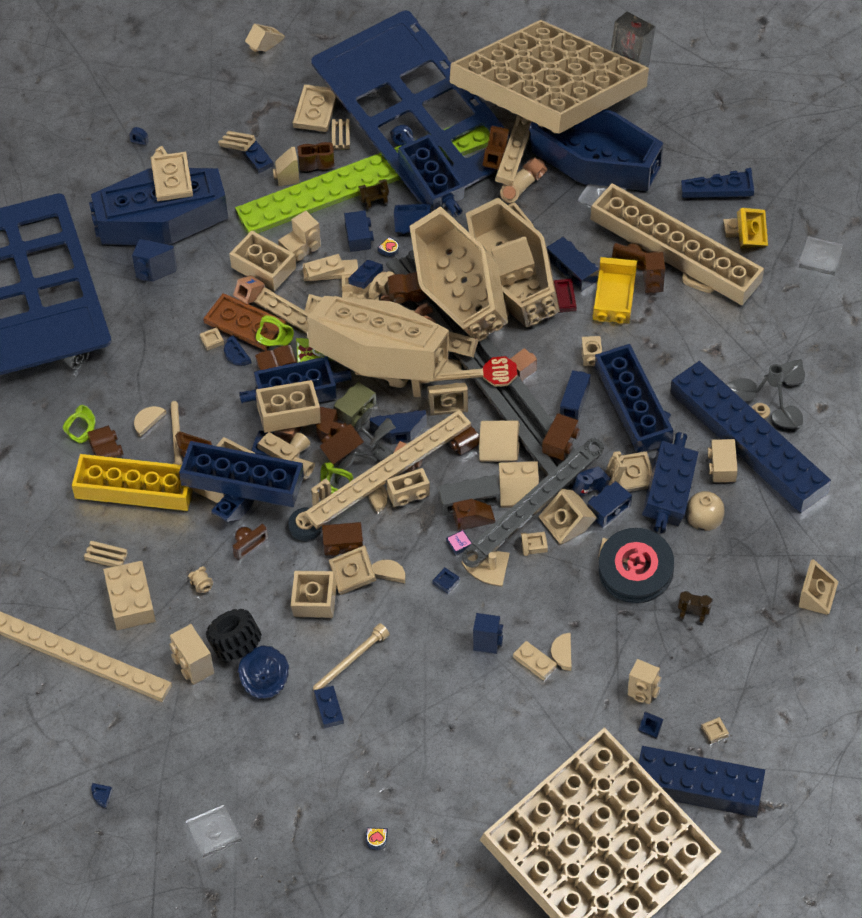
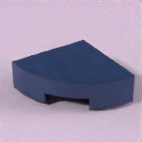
M92 783L91 790L95 802L101 807L107 808L113 791L112 787Z

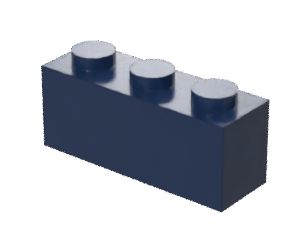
M561 237L546 247L550 263L567 279L571 278L572 283L581 292L598 281L599 269L597 265L591 263L585 254L577 250L574 244L565 237Z

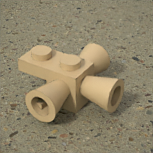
M270 432L258 442L257 448L271 457L303 463V479L305 480L310 477L315 468V463L299 458L300 453L310 447L309 439L302 433H296L290 444Z

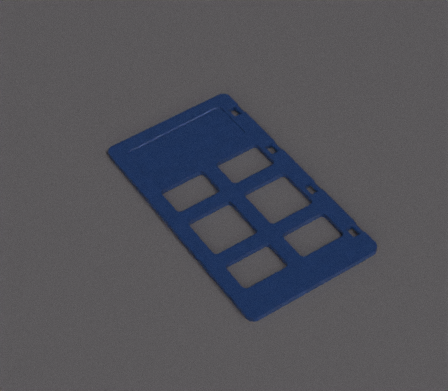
M401 11L312 57L311 64L420 204L427 203L399 162L398 153L378 129L408 112L415 116L451 161L453 169L465 185V188L499 170L482 166L485 149L469 158H465L451 142L481 125L485 126L489 132L492 126L505 127L479 96L450 83L451 62L410 11ZM416 26L419 30L416 33L412 29V27ZM429 62L434 63L445 79L416 94L412 93L401 77ZM445 62L449 68L444 69L441 64ZM385 85H390L402 101L372 117L368 116L356 100ZM454 89L474 112V115L446 130H442L422 105ZM475 99L479 105L474 106L471 100Z
M57 193L0 208V230L6 231L10 243L8 246L0 248V260L14 258L21 279L19 283L1 287L0 300L25 295L30 309L28 312L0 319V375L108 347L112 343L111 336L65 196ZM58 217L62 232L29 241H22L18 228L20 225ZM66 244L74 268L34 278L27 254ZM73 281L79 282L83 293L82 298L48 307L42 306L38 293L40 290Z

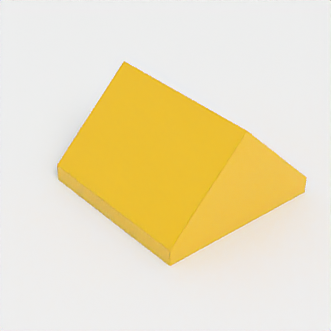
M740 208L737 212L740 248L768 246L765 210Z

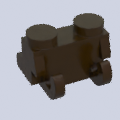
M386 179L379 180V183L368 187L366 185L358 186L357 194L361 203L366 201L367 210L371 209L370 201L383 198V204H388L387 196H389L390 192Z
M688 591L681 592L678 609L682 610L680 619L684 620L685 613L700 616L699 623L704 624L705 615L710 614L713 599L708 595L698 596Z

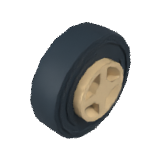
M308 507L297 509L289 517L288 526L290 533L296 539L302 541L313 540L322 532V526L316 529L306 517L305 511L310 509Z

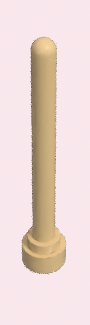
M172 401L173 464L182 465L181 449L178 448L175 437L177 432L180 431L178 403Z
M381 623L374 627L372 635L313 686V690L324 688L374 643L381 640L384 641L389 637L390 633L387 628Z

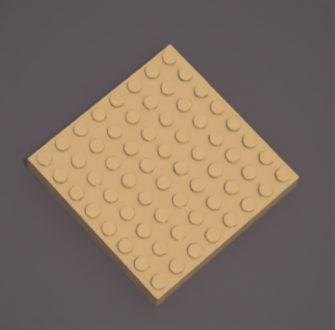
M539 20L451 63L450 83L559 134L647 87L649 68Z
M605 727L484 832L480 839L483 845L550 918H652L721 853L720 849Z

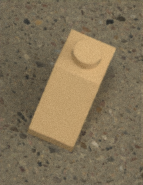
M254 23L245 42L255 52H267L281 42L285 36L273 27Z
M291 147L275 161L276 169H272L274 180H278V186L300 183L295 147Z

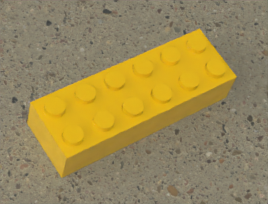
M80 454L72 482L75 499L188 511L193 492L192 487L181 485L179 471L182 465Z

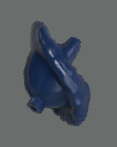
M261 645L255 647L251 653H248L241 659L238 668L239 679L242 686L245 687V691L250 693L251 696H255L258 699L272 698L274 695L279 694L287 683L289 665L286 657L279 650L272 646Z

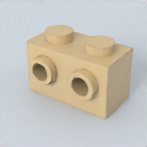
M735 439L712 440L711 447L707 448V457L711 459L709 475H712L713 482H736L737 459Z
M423 468L387 479V493L393 507L404 506L411 501L422 500L430 496V482Z
M637 659L629 674L628 696L635 698L638 702L648 704L651 703L653 698H657L661 689L659 687L662 679L659 676L660 668Z

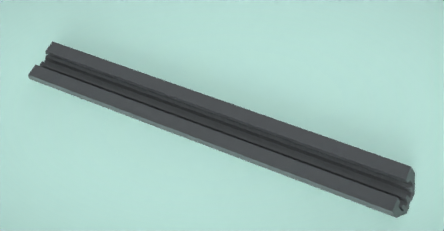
M409 251L406 257H401L399 260L394 258L388 261L386 266L394 274L407 275L417 272L414 251ZM428 295L427 299L415 302L418 307L427 303L433 308V312L426 316L431 317L436 321V324L448 329L449 332L470 337ZM488 336L486 339L478 341L474 358L453 352L466 370L482 369L492 357H502V354ZM519 376L508 386L494 387L485 381L483 377L472 378L504 421H519L518 439L533 459L538 461L539 467L548 476L563 460L542 453L543 440L553 420ZM574 447L571 453L566 455L564 460H566L573 452L576 451ZM574 479L564 489L570 490L572 488V485L576 482V479Z

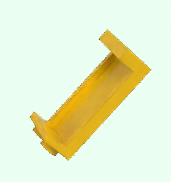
M600 258L593 320L630 324L637 261Z

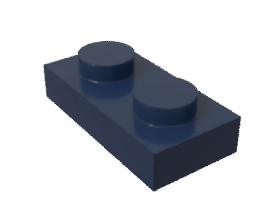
M257 141L247 151H241L258 174L274 167V162Z
M366 260L348 278L349 284L365 289L383 271V264Z
M334 685L314 690L324 729L344 724Z

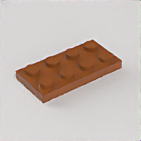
M224 293L203 318L205 324L214 328L217 327V329L265 351L270 346L263 345L256 340V333L258 328H260L262 317L265 315L273 316L283 324H286L285 320ZM264 322L260 334L267 339L275 340L279 335V328L273 323Z

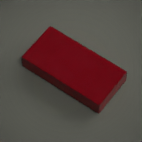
M572 279L554 280L560 310L558 313L577 311Z

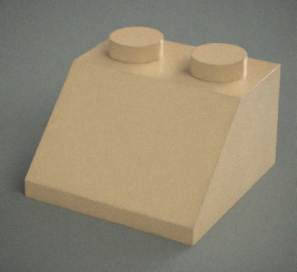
M525 236L491 248L492 256L498 264L502 286L537 274Z
M466 383L428 386L430 416L453 414L458 410L462 413L468 412V389Z
M538 461L499 463L501 508H510L539 484Z
M561 489L538 516L559 544H564L584 533L597 518L577 493L566 489Z

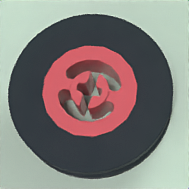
M644 528L621 530L613 534L604 543L600 551L598 569L600 580L610 594L622 601L644 603L656 599L667 590L673 578L674 555L672 549L663 537L651 530ZM627 558H629L626 571L622 564ZM645 560H647L650 568L643 573V570L645 571Z

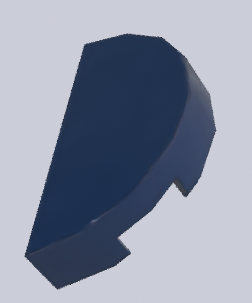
M233 335L229 337L224 346L226 359L231 364L237 366L252 364L250 357Z

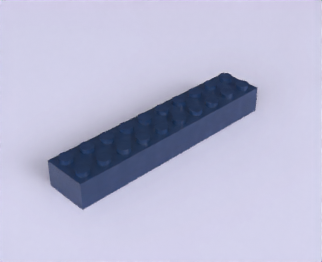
M700 360L671 380L670 394L720 440L735 439L736 454L797 511L803 513L829 493L831 479Z

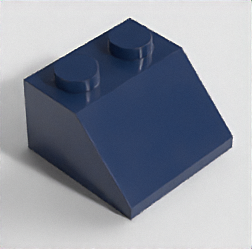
M143 239L138 240L132 254L136 278L154 282L177 271L174 246Z

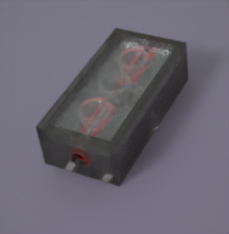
M625 12L615 21L610 51L649 68L656 26L629 12Z

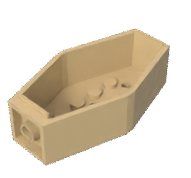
M496 198L467 212L466 218L469 233L491 255V248L499 244H505L524 236L527 239L537 274L502 286L504 302L508 305V312L526 328L536 325L540 321L560 312L550 260L542 234L500 198Z
M441 206L410 225L418 282L428 297L471 338L482 341L494 331L502 329L508 323L499 268L495 258ZM452 250V254L447 255V252ZM464 278H467L466 283H462ZM482 306V310L477 312V308Z
M324 296L320 302H317L315 309L307 317V323L309 324L307 332L309 347L362 375L434 381L448 361L449 330L398 303Z

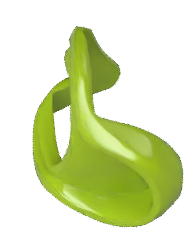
M269 315L262 317L260 328H258L256 333V340L266 346L289 345L294 337V331L291 326L283 324L279 319ZM264 322L273 323L278 326L279 335L275 340L267 339L260 334Z
M79 405L75 413L70 415L64 422V432L78 443L86 442L88 440L87 432L94 430L96 419L93 412L87 406ZM76 418H81L88 423V428L77 438L70 433L69 428Z
M331 462L324 463L321 466V481L327 479L330 482L333 474H339L347 478L349 482L354 480L352 473L344 469L334 468ZM331 485V494L339 490Z

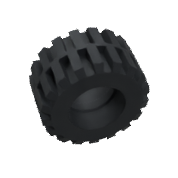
M232 609L219 615L211 622L212 624L208 626L206 631V638L217 657L227 661L237 660L251 653L258 646L262 635L251 613L244 609Z

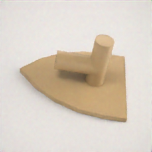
M501 551L490 552L489 557L474 568L466 566L463 561L461 563L474 578L487 584L503 586L510 553ZM474 554L468 557V560L476 561L478 557Z

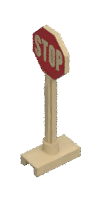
M506 356L492 357L482 369L439 372L434 381L483 377L485 381L494 387L508 386L518 377L517 364ZM411 380L413 397H421L422 384L429 383V381Z

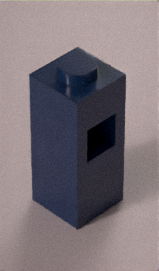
M572 370L560 405L561 415L579 420L590 387L591 374Z

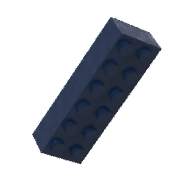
M631 344L596 354L595 369L636 453L659 448L661 441L673 443V428ZM653 409L662 426V429L656 428L655 417L649 415Z
M190 441L179 475L182 486L294 508L304 478L303 463Z
M642 746L638 763L673 801L757 818L766 769Z

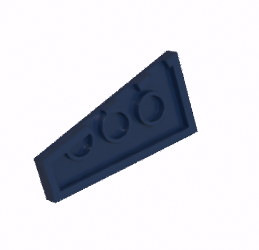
M746 168L745 172L739 173L737 170L730 171V174L723 176L720 173L714 174L711 178L707 179L705 177L681 180L682 198L754 196L752 169Z

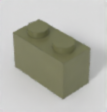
M360 382L351 386L347 393L334 404L338 419L347 425L351 423L354 427L368 408L372 409L376 405V393Z

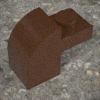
M491 127L482 166L499 169L507 147L509 129Z
M320 407V423L315 424L316 434L320 440L329 434L334 436L338 433L336 429L342 423H337L336 409Z

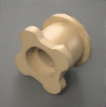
M204 566L188 575L189 579H191L190 584L196 586L195 589L198 593H206L211 590L213 580L208 577Z

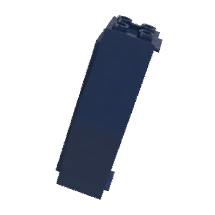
M604 109L559 134L539 126L533 121L529 127V132H531L529 139L531 152L577 182L585 185L609 187L613 183L623 189L648 191L662 167L663 142L610 110Z
M152 168L92 193V202H89L93 224L97 226L94 227L96 238L100 237L101 244L137 245L138 240L143 239L170 245L228 219L226 196L219 169L189 168L193 196L157 201Z

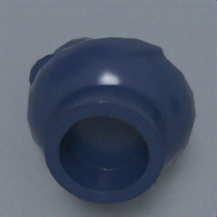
M398 125L390 131V134L395 144L404 145L405 143L401 140L400 136L404 132L407 135L406 131H410L413 136V132L407 125Z

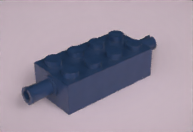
M406 131L407 135L404 132L400 138L405 145L398 147V160L426 203L431 204L432 212L440 206L442 208L447 206L453 217L459 216L463 210L456 201L464 198L465 185L430 134L415 140L410 131Z
M326 356L255 371V389L239 392L241 404L256 401V389L312 380L318 402L320 403L337 399L336 383L352 381L350 369L333 373Z
M682 432L675 434L674 444L661 441L656 452L642 511L643 516L656 519L654 531L658 533L660 528V534L666 532L667 523L679 526L685 515L699 453L698 451L685 448L687 435L684 433L681 438Z

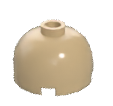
M702 491L689 499L686 507V519L692 527L696 529L699 527L703 528L704 531H710L721 525L724 518V504L715 493Z

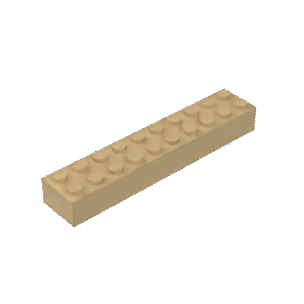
M613 183L591 206L590 220L627 241L638 244L649 253L663 252L664 262L701 283L712 287V289L740 305H743L762 283L763 267Z

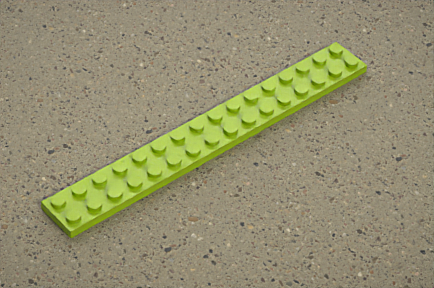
M481 125L451 142L465 156L486 148L490 132L485 126ZM400 145V146H397V147L394 148L397 153H398V147H401V146H403V145ZM379 153L235 207V212L248 234L251 230L258 234L292 221L291 219L304 211L311 214L358 196V186L366 185L368 187L375 185L382 179H386L387 184H391L401 180V178L384 156Z

